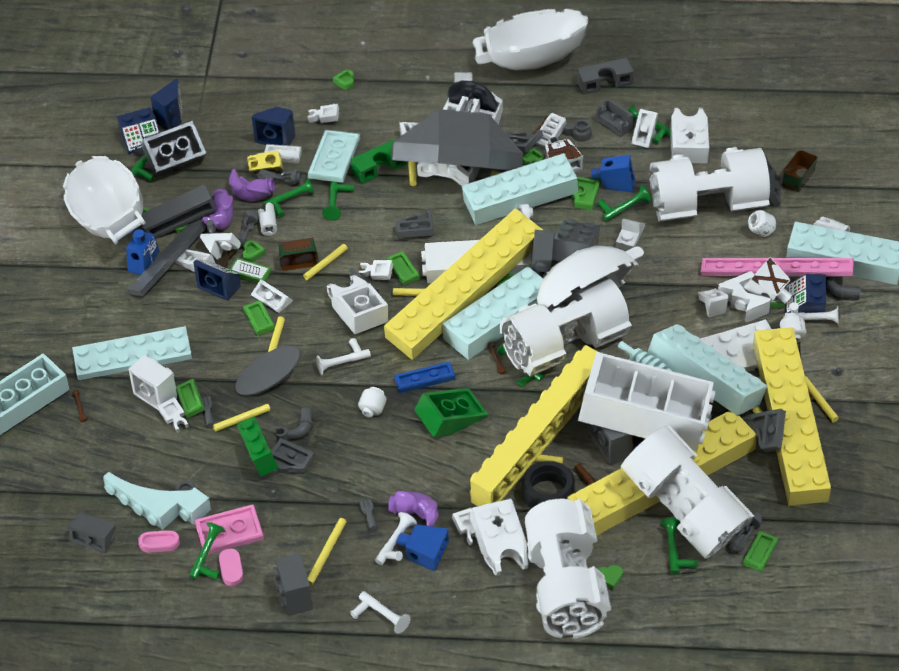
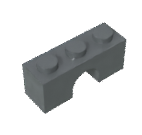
M623 58L577 68V82L583 95L599 92L600 82L604 80L612 81L616 88L633 84V69L628 59Z

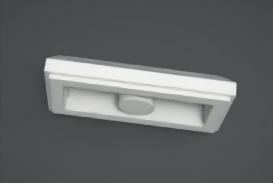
M262 279L251 293L253 297L261 300L278 313L293 301V299Z

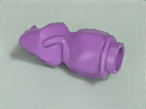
M232 169L229 185L233 195L239 199L248 202L259 201L271 196V193L275 192L273 178L256 179L248 182L242 176H238L236 169Z
M217 189L213 192L212 196L217 210L209 215V217H203L202 221L207 225L208 220H213L215 229L224 230L233 219V197L228 195L226 190Z
M397 491L395 496H390L388 508L389 512H393L394 515L400 512L409 515L416 513L421 519L426 520L427 526H433L439 516L438 505L430 496L410 491Z

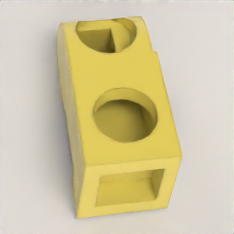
M279 151L259 153L247 157L248 168L251 173L259 172L261 169L267 171L283 170Z

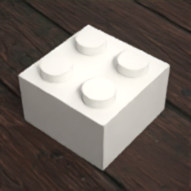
M144 355L128 369L133 394L157 410L158 405L174 397L178 398L174 373L169 368L160 365L155 359H150Z

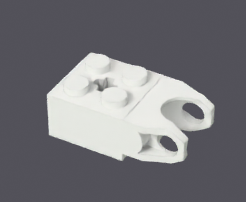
M674 108L670 127L671 159L674 155L682 154L683 157H689L691 163H708V119L703 108H699L698 113L690 117L683 115L679 108Z
M353 275L350 276L351 286L343 288L336 284L327 285V293L332 301V307L354 334L388 322V304L370 283Z
M512 499L473 507L470 521L481 554H483L485 562L493 570L495 576L500 575V562L504 557L513 558L521 566L522 570L527 569L529 565L526 555L527 542Z

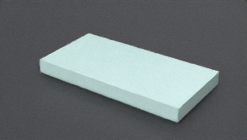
M325 130L309 169L308 178L343 183L351 164L350 159L353 158L359 143L360 134Z

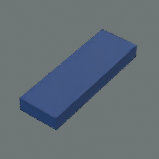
M450 361L394 375L399 393L456 380Z

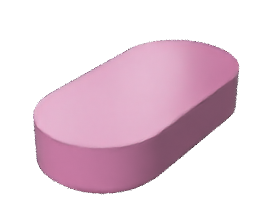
M153 531L143 533L139 537L138 543L140 549L147 553L167 552L177 549L180 545V539L175 531Z
M225 549L219 555L223 582L228 586H236L243 580L240 555L235 549Z

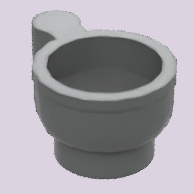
M578 120L575 126L570 124L564 126V134L566 136L571 135L576 141L585 142L592 137L591 127L586 120Z

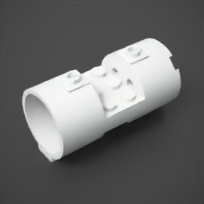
M737 147L727 148V152H724L721 157V169L715 170L711 174L705 171L694 175L689 157H683L682 154L674 155L672 159L667 161L652 162L650 164V172L653 171V175L650 178V189L653 205L658 207L659 210L656 211L658 222L695 217L697 215V196L724 192L730 212L769 206L770 180L763 150L761 148L737 150Z
M603 277L583 289L580 286L571 291L572 295L565 299L566 307L555 308L551 313L543 305H536L535 303L531 306L525 305L519 309L518 313L502 319L500 334H504L505 343L503 346L513 365L518 370L522 368L524 373L527 372L530 377L563 363L566 356L565 344L580 338L583 342L590 345L593 344L595 348H598L628 335L632 325L629 321L627 304L621 291L611 279Z
M663 426L632 451L622 463L621 469L648 498L656 495L661 503L667 506L675 518L680 520L677 529L705 559H708L744 528L754 515L727 486L718 488L693 461L697 454L670 426Z
M553 499L542 502L533 507L525 517L528 537V559L531 563H535L538 567L543 568L546 574L537 586L536 596L538 602L536 607L542 615L544 629L550 635L562 638L563 635H573L574 638L584 637L600 629L604 625L603 620L607 617V612L611 611L605 576L594 566L588 569L586 559L592 553L593 543L597 542L591 508L581 499L576 501Z

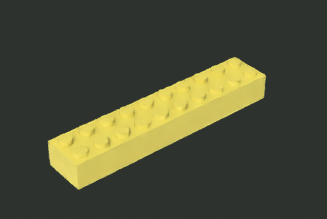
M515 208L384 326L385 338L410 359L416 358L443 333L442 324L483 297L531 253L535 230L543 229Z
M794 328L757 330L754 332L753 348L760 380L767 385L764 393L767 411L776 409L786 411L782 449H778L776 452L788 506L829 502L831 486Z
M585 345L581 351L578 350L572 362L564 366L561 375L553 379L550 388L542 392L539 401L536 404L533 403L529 408L528 414L519 419L517 427L513 431L508 432L502 444L497 445L493 455L483 462L479 472H475L470 479L471 503L481 506L503 501L523 477L526 470L532 466L539 455L542 454L582 406L596 350Z
M728 411L709 421L706 431L702 430L705 433L703 444H698L697 450L694 451L697 457L693 461L708 476L756 449V433L739 415L737 416L735 413ZM622 469L568 496V499L573 501L581 499L591 508L596 536L660 502L656 495L648 498Z

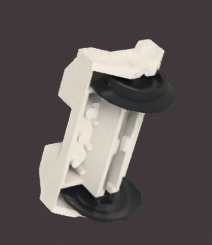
M461 80L454 82L449 87L448 100L443 110L486 113L499 125L503 112V100L480 83ZM419 162L417 165L418 176L429 177L439 175L452 178L462 186L472 183L480 167L425 162Z

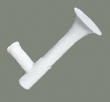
M790 304L791 313H797L804 318V321L832 320L839 326L838 306L830 312L798 313V304Z
M352 338L349 341V345L354 353L332 359H321L317 355L316 364L318 371L323 375V371L328 367L371 357L369 349L361 350L357 339Z
M404 512L398 514L400 523L376 557L375 562L377 564L383 565L386 559H396L398 561L402 559V552H394L392 550L397 543L399 534L403 533L409 526L417 525L416 520L409 514Z
M365 591L359 595V599L363 602L350 612L352 617L357 619L370 606L394 623V630L397 634L405 631L410 623V616L408 614L398 616Z

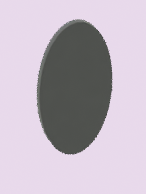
M283 346L271 350L256 359L239 376L235 385L237 393L242 396H252L277 385L297 366L301 356L300 350L295 346Z

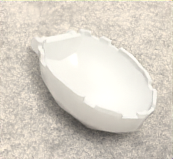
M547 9L515 15L512 20L505 22L500 20L496 22V26L484 29L485 36L473 40V46L476 50L475 60L478 64L493 62L501 68L515 71L538 69L561 61L581 44L586 35L588 17L581 15V11L564 9V12H555V9ZM483 47H487V50H488V51H487V52H483V49H482V48H483Z
M92 156L93 159L86 162L78 161L75 164L77 167L70 175L67 173L63 184L65 189L64 201L74 219L91 234L103 238H111L115 245L118 243V240L129 235L134 229L146 224L141 217L143 197L130 170L121 162L112 161L106 156Z
M592 246L577 250L553 266L541 281L537 297L538 304L546 307L550 313L555 308L566 307L565 299L572 295V290L579 286L583 289L603 277L611 279L620 288L625 284L624 278L630 273L631 269L639 266L636 260L643 256V249L641 247H634L628 251H623L612 246Z

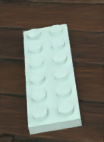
M186 326L72 347L78 381L129 371L128 369L144 355L150 359H155L160 365L192 359Z

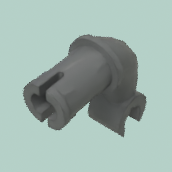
M826 276L827 289L834 296L840 299L860 298V287L838 285L836 283L837 276Z
M304 407L301 409L297 428L291 430L284 426L276 428L277 442L280 438L289 441V439H297L307 435L313 428L311 408Z

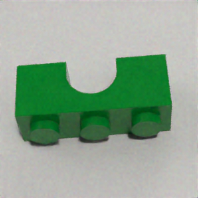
M396 139L350 159L351 172L362 184L378 177V165L385 164L390 166L392 170L408 164V161L391 160L392 142Z
M253 416L237 424L260 476L262 477L278 469L277 462L256 417Z

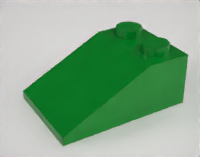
M469 388L423 393L414 409L433 437L449 436L487 418L489 415Z

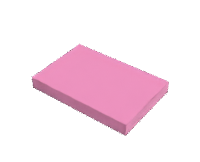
M254 504L194 520L202 548L209 532L206 522L215 523L226 530L225 533H220L216 537L208 554L264 540Z

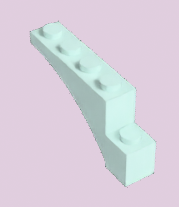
M110 472L103 476L104 488L110 495L118 497L122 504L129 505L136 514L144 516L151 525H156L162 530L178 516L184 521L188 520L195 525L194 520L203 518L211 510L209 497L196 488L187 491L154 490L126 482Z

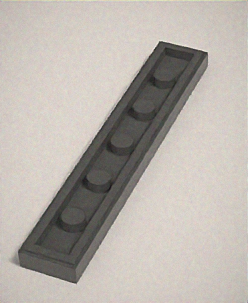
M202 220L190 222L127 289L131 295L144 296L207 228V225Z

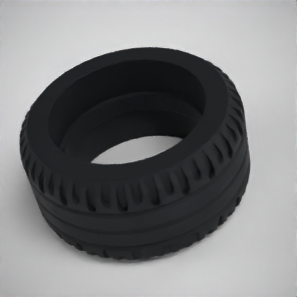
M538 462L530 466L523 475L522 497L530 509L545 501L568 499V496L575 493L573 473L559 462ZM542 481H554L561 484L564 488L555 494H542L533 487Z

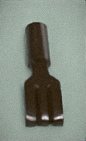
M238 249L227 251L225 256L218 258L215 263L226 268L228 261Z

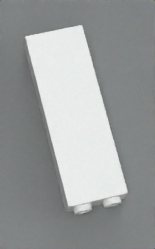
M479 240L425 243V251H421L422 262H426V264L422 265L423 276H427V283L434 282ZM531 253L508 274L515 275L527 266L531 268Z

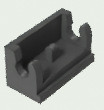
M608 97L604 99L603 108L600 105L597 106L595 121L617 136L622 137L633 129V114Z
M79 513L68 526L70 542L103 553L107 552V549L115 539L112 533L116 529V524Z

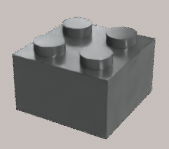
M297 553L276 558L277 567L273 568L277 591L280 593L282 609H287L288 616L313 610L310 585L301 554Z

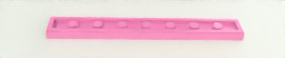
M702 258L701 276H740L750 271L755 275L769 258ZM772 258L787 276H804L805 274L853 276L854 258Z

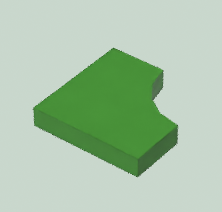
M577 177L578 193L570 195L575 202V208L593 210L601 181Z

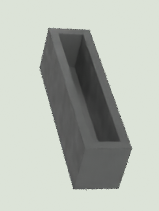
M206 184L143 212L141 217L146 222L143 228L145 232L151 233L157 238L216 211L217 208Z

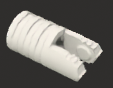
M268 202L265 205L266 212L264 209H259L258 213L261 233L271 236L277 232L274 205Z
M821 217L820 220L813 224L850 232V226L826 217Z

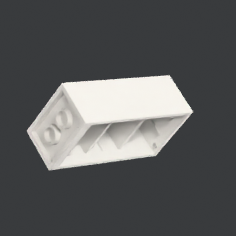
M596 352L578 421L642 438L649 437L663 426H670L693 451H696L698 444H703L705 433L702 430L706 431L709 419L706 416L710 417L712 405L709 402L713 403L716 392L712 391L714 382Z

